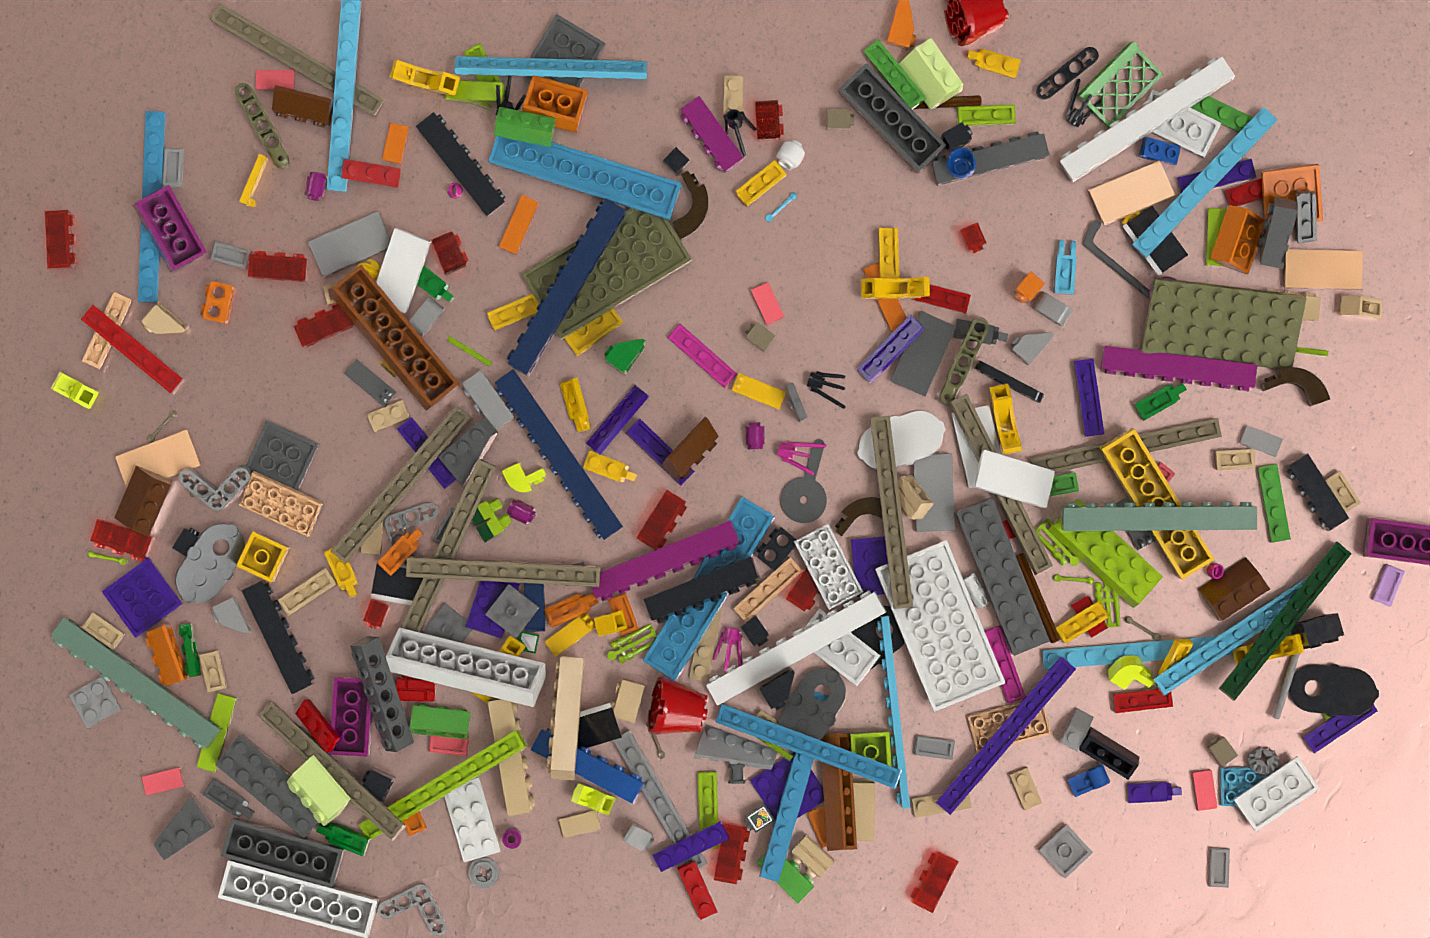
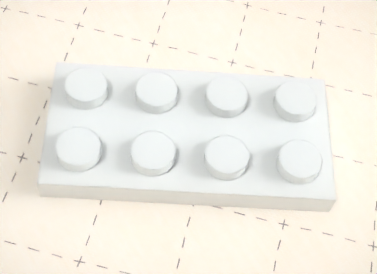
M1152 90L1147 101L1150 99L1154 101L1159 98V92ZM1188 108L1151 133L1204 158L1221 123L1192 108Z
M819 608L809 623L818 618L820 621L826 619V613ZM809 623L805 626L803 630L810 628ZM851 632L814 652L856 686H858L880 657L878 653Z
M1296 756L1233 800L1253 830L1257 832L1320 788L1299 757Z
M479 777L472 779L444 796L464 862L501 852Z

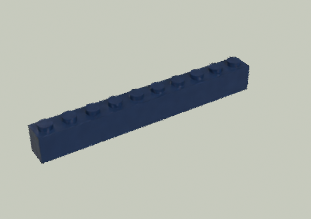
M608 199L598 204L596 216L588 221L586 225L587 231L584 235L581 234L576 242L578 246L575 251L571 250L568 254L566 266L564 268L561 267L556 275L557 281L549 286L546 292L548 296L545 301H540L536 309L538 310L536 316H532L529 319L527 331L525 334L521 333L517 340L518 346L515 350L512 349L507 356L509 360L507 362L508 365L528 377L627 214L624 208Z
M511 370L495 381L497 386L494 389L500 397L504 395L508 401L505 405L510 412H516L519 417L516 419L522 429L524 427L527 428L529 431L527 436L533 445L537 443L541 448L538 450L539 454L544 460L548 459L552 465L549 468L555 476L559 474L562 479L560 484L566 492L570 490L573 495L571 497L576 507H582L584 510L582 515L587 523H593L595 526L593 531L599 539L602 537L606 540L623 528L616 515L515 370Z

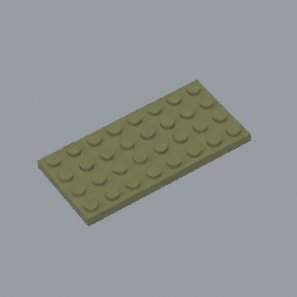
M632 208L626 211V216L556 332L561 340L692 261L667 219ZM576 242L522 274L539 303L541 300L545 301L548 296L546 292L552 283L555 284L558 279L556 277L561 267L564 268L568 262L566 261L568 254L571 250L575 251L578 246Z
M1154 277L1141 350L1142 353H1168L1255 364L1258 367L1281 369L1293 367L1307 298L1304 295Z

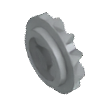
M1259 746L1249 754L1248 763L1256 773L1263 775L1271 774L1278 768L1279 756L1276 755L1275 750H1270L1268 746L1266 748ZM1261 755H1263L1264 758L1267 759L1266 765L1263 762V760H1261Z
M486 857L476 859L469 867L468 875L470 881L478 888L493 886L499 877L498 865L492 859ZM480 865H481L485 870L491 869V870L487 873V879H488V880H486V878H484V876H478V877L476 876V875H478V874L481 872V869H480L481 867H480Z

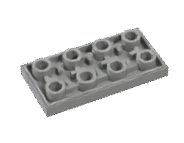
M377 211L310 240L308 244L322 276L325 277L387 250L391 239Z
M932 454L914 462V479L934 503L924 518L916 519V532L955 531L952 454Z

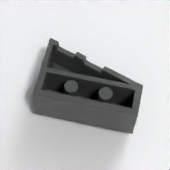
M1274 197L1273 203H1269L1267 210L1269 217L1268 220H1264L1262 227L1264 234L1259 237L1257 247H1260L1261 265L1283 269L1285 251H1288V240L1290 234H1292L1298 212L1297 201Z
M484 418L438 456L462 486L468 483L478 459H483L498 431L487 418Z
M195 795L188 799L153 844L163 860L174 855L215 827Z

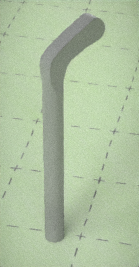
M1300 654L1291 656L1272 716L1275 719H1280Z

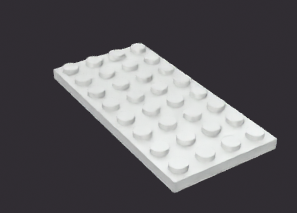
M947 540L907 556L913 607L893 609L888 564L875 569L933 712L1006 683Z

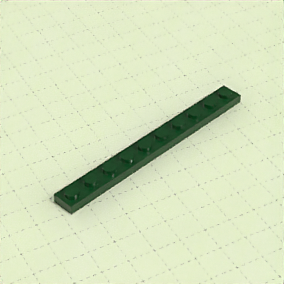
M1338 541L1331 546L1221 684L1219 689L1233 701L1237 699L1352 553Z

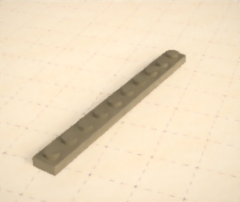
M218 4L210 18L212 22L334 93L336 71L224 5ZM355 83L354 105L375 117L385 100Z
M968 394L949 402L978 463L982 450L997 453ZM994 494L1034 575L1052 567L1053 564L1022 502Z
M456 405L331 552L346 564L471 417Z
M890 416L870 418L893 609L913 607Z
M1218 418L1141 434L1139 437L1147 450L1154 452L1222 437ZM1108 442L1030 458V462L1033 465L1053 470L1055 473L1107 462L1099 448Z
M480 458L478 459L433 558L454 559L494 473L495 465ZM423 578L401 628L420 633L444 579Z
M407 557L406 577L599 587L600 566Z
M270 701L258 716L306 761L314 755L351 798L350 802L391 840H395L406 825L328 752H325L274 702Z

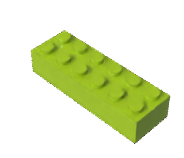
M1079 499L1072 502L1078 503V506H1085ZM1061 516L1048 529L1050 533L1132 608L1139 605L1163 578L1155 568L1114 531L1061 530Z

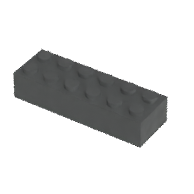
M867 63L838 90V93L918 174L946 148V144Z
M244 734L238 736L215 764L303 838H306L319 823L314 818L310 809L302 804L298 795L290 790L287 781L292 774Z
M234 817L229 825L221 857L333 888L345 849Z

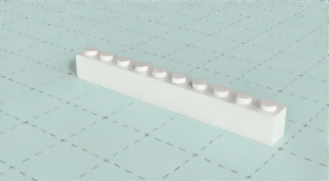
M1213 58L1207 63V67L1202 70L1201 68L1196 69L1187 80L1182 78L1174 84L1176 87L1168 90L1167 88L1158 94L1159 98L1154 101L1152 99L1142 104L1143 108L1140 110H1132L1123 121H1115L1106 132L1102 130L1093 136L1095 139L1089 143L1084 141L1078 145V150L1075 152L1069 151L1061 157L1060 165L1073 183L1232 81L1235 75L1224 58Z
M870 590L860 595V600L855 603L853 600L843 605L844 609L839 612L834 609L826 614V619L820 621L818 618L809 623L810 628L806 630L800 628L792 633L794 635L792 638L787 640L784 637L775 642L777 646L772 649L768 646L759 651V656L753 658L751 655L742 660L743 665L736 667V665L731 666L727 669L725 675L720 677L717 674L708 679L710 683L706 686L717 706L886 613L877 593H871Z

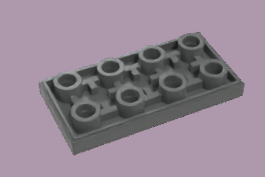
M921 311L917 321L925 330L903 351L890 381L922 396H926L956 326Z

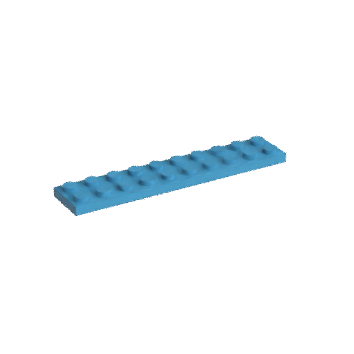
M496 136L488 160L490 164L604 200L608 199L613 203L667 220L671 219L682 186L680 182L553 142L551 147Z
M742 497L728 521L731 520L741 542L737 544L738 548L728 552L726 549L719 552V556L711 559L708 556L705 557L692 580L750 556L752 557L775 516ZM729 593L722 595V599L711 602L709 600L704 602V606L698 609L689 608L686 610L687 613L676 617L674 614L669 616V620L666 621L643 661L676 681Z

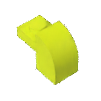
M59 372L51 386L52 390L88 409L91 408L99 394L96 390L62 372Z
M520 463L502 470L509 486L523 493L533 491L530 484L534 483V485L545 481L543 477L547 476L543 468L526 476Z
M1135 655L1119 658L1107 670L1109 680L1124 690L1134 679L1149 688L1154 683L1151 670L1143 666L1141 658Z
M578 783L573 791L571 801L589 807L599 813L609 815L616 797L592 786Z

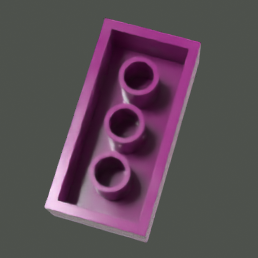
M169 185L133 204L135 211L170 272L207 253Z
M1369 518L1363 557L1430 566V526Z
M334 677L331 727L340 739L333 750L329 752L330 755L370 756L373 713L370 710L368 698L364 693L361 678Z

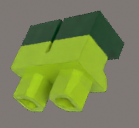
M499 498L489 502L486 500L479 504L472 518L473 524L478 526L476 529L484 543L504 532V528L512 523L508 514L500 518L496 516L495 511L503 507Z

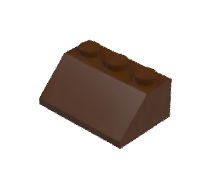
M275 85L272 111L280 118L295 117L297 122L306 123L307 120L314 122V126L324 128L325 125L330 126L333 100Z
M706 416L661 465L677 481L681 477L685 479L692 472L691 466L694 463L698 465L705 458L703 456L706 450L710 452L717 445L715 441L719 436Z
M136 465L114 518L129 529L149 537L172 480Z
M1245 557L1225 570L1220 579L1213 578L1198 588L1217 619L1223 621L1269 591L1270 588L1257 569Z

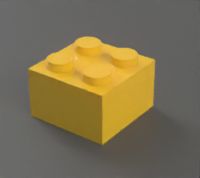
M252 531L236 567L274 583L290 547Z

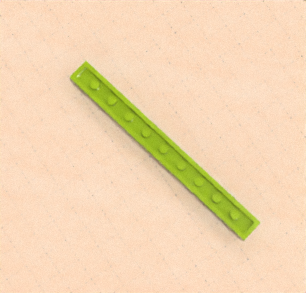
M515 730L387 808L401 821H404L528 746L519 730ZM369 819L359 824L363 834L371 837L370 841L383 833Z

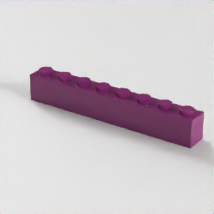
M1104 346L1100 370H1105V374L1116 375V372H1123L1124 376L1135 377V374L1143 375L1144 379L1154 380V376L1162 377V381L1173 382V379H1179L1181 383L1192 384V381L1200 382V386L1211 387V384H1218L1219 388L1230 389L1231 386L1238 387L1239 391L1249 392V389L1255 388L1258 365L1168 353H1142V350Z
M730 520L600 572L599 587H591L596 599H602L603 602L613 598L612 594L617 592L624 594L631 591L630 587L644 586L652 578H655V580L664 578L667 572H679L687 564H691V566L702 562L701 559L707 556L709 559L719 556V552L726 549L727 552L738 548L737 544L741 542L734 524Z

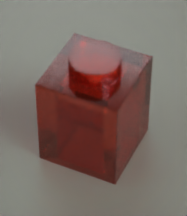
M978 222L959 231L967 252L973 251V254L984 250L983 246L987 243Z
M371 599L363 621L367 622L366 626L373 629L383 627L391 605Z

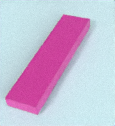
M679 324L667 337L724 388L737 375L732 368L682 324Z
M1001 625L984 630L1006 682L1001 687L1007 704L1026 698Z

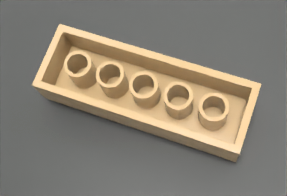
M560 657V663L556 662L555 674L558 681L554 682V698H557V700H553L552 716H555V719L551 718L550 728L551 735L554 736L549 739V754H552V757L548 756L547 773H551V779L574 780L584 658Z
M502 699L488 701L495 742L515 730H522L521 720L516 718V712L519 711L518 703ZM522 750L499 763L508 816L530 813L533 807L536 806L534 795H530L529 788L532 787L531 776L526 774V769L529 768L528 759L523 757Z

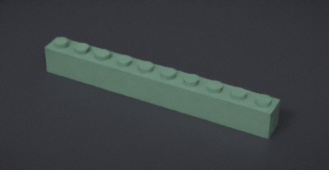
M1132 502L1124 503V506H1117V503H1105V506H1097V503H1085V506H1078V503H1066V506H1061V530H1257V506L1252 505V502H1240V505H1232V502H1221V506H1213V502H1201V506H1194V502H1182V506H1174V502H1163V506H1155L1154 502H1144L1143 506H1136V503Z
M63 617L51 634L56 645L61 648L65 646L70 650L69 654L76 659H79V657L83 659L85 666L91 670L96 669L101 672L100 676L106 681L112 680L116 683L115 687L124 693L125 691L132 695L130 698L139 704L141 702L144 703L150 713L162 716L164 723L169 726L173 724L178 728V733L184 737H191L194 740L193 743L199 748H209L222 730L220 726L116 651L82 629L81 626L70 618Z

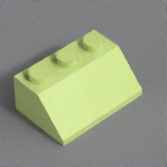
M932 38L917 46L899 63L925 95L926 99L924 102L930 111L963 89L962 81Z
M314 755L300 766L287 781L290 790L298 795L302 804L310 809L314 818L321 822L323 826L341 814L351 800Z

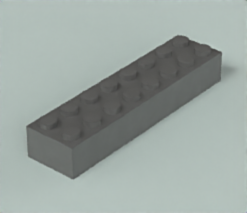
M988 498L956 511V517L1011 653L1015 656L1050 642L993 499Z

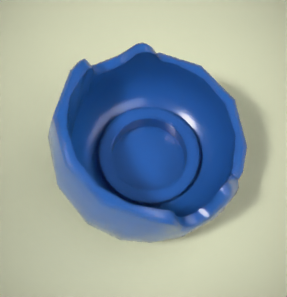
M959 147L950 152L947 161L950 175L955 178L965 179L973 174L976 168V160L972 151L968 148Z

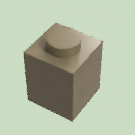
M827 109V131H850V126H854V114H850V109Z
M758 322L755 325L751 323L745 331L748 334L746 339L763 352L776 336Z
M1216 736L1209 741L1210 745L1207 749L1220 766L1224 767L1238 756L1224 736L1220 738Z

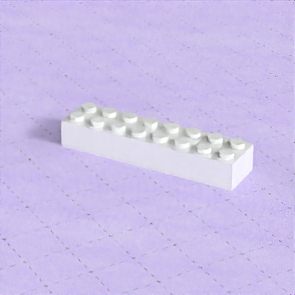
M403 628L398 629L386 655L390 672L534 707L546 678L545 663Z
M229 859L218 895L220 899L368 938L379 902V898L338 887L331 888Z

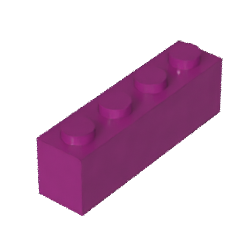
M700 96L681 108L682 114L680 117L686 125L689 123L692 126V134L697 140H702L704 143L702 148L708 156L712 154L715 159L713 163L719 171L723 170L726 173L744 160V157Z

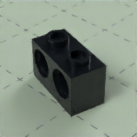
M961 122L942 133L940 139L946 144V149L950 154L952 150L969 144L973 133L968 124L964 125Z
M775 527L768 536L771 540L767 544L763 542L756 551L759 553L757 557L773 571L778 568L796 546L794 541L797 539L782 527L779 530ZM779 535H785L788 538V543L785 546L778 545L777 537ZM767 550L775 552L776 557L774 560H766L765 552Z

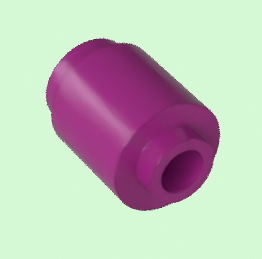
M310 172V176H307L304 195L308 196L307 199L319 201V198H323L326 185L325 174Z
M761 422L749 423V427H745L748 450L763 449V444H765V426H761Z
M514 499L507 510L511 518L526 525L529 522L532 523L537 514L534 512V507Z
M516 828L508 829L503 834V844L510 849L517 848L522 842V833ZM511 835L515 837V842L513 843L508 840V837Z

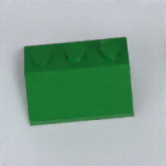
M644 339L616 343L614 347L610 345L604 354L606 357L605 361L626 376L647 343Z

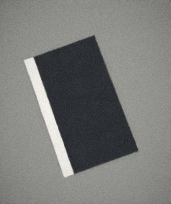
M1151 206L1123 225V228L1135 242L1160 215ZM1171 232L1146 259L1159 276L1188 256V254Z
M377 564L371 598L411 605L423 578L406 577V568L399 567L390 576Z
M611 703L580 712L578 748L581 746L589 748L622 738Z

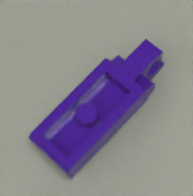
M1171 783L1127 784L1128 803L1165 802L1172 800V796L1182 795V787H1171Z

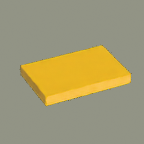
M612 309L564 339L574 353L579 356L624 322L616 311Z

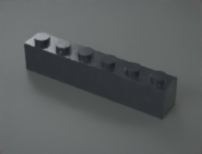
M433 112L416 125V128L489 218L506 204L504 201L505 195L500 189L497 191L492 186L494 181L488 174L485 176L480 171L482 166L476 159L471 160L468 156L470 151L464 144L460 146L456 141L459 138L452 129L448 131L444 126L447 123L440 114L436 116Z
M750 556L645 598L644 602L651 620L660 624L668 621L669 616L675 614L677 617L687 613L686 610L689 608L698 609L703 607L704 602L709 600L711 602L718 601L726 593L733 595L740 592L739 588L747 586V588L753 587L758 584L757 581L761 580L754 559Z
M262 580L241 590L291 694H295L315 684L313 681L315 676L312 670L307 669L305 665L307 659L302 651L299 652L296 646L299 643L295 635H291L288 630L290 624L286 617H282L280 613L282 608L278 600L274 601L271 595L273 589L270 583Z

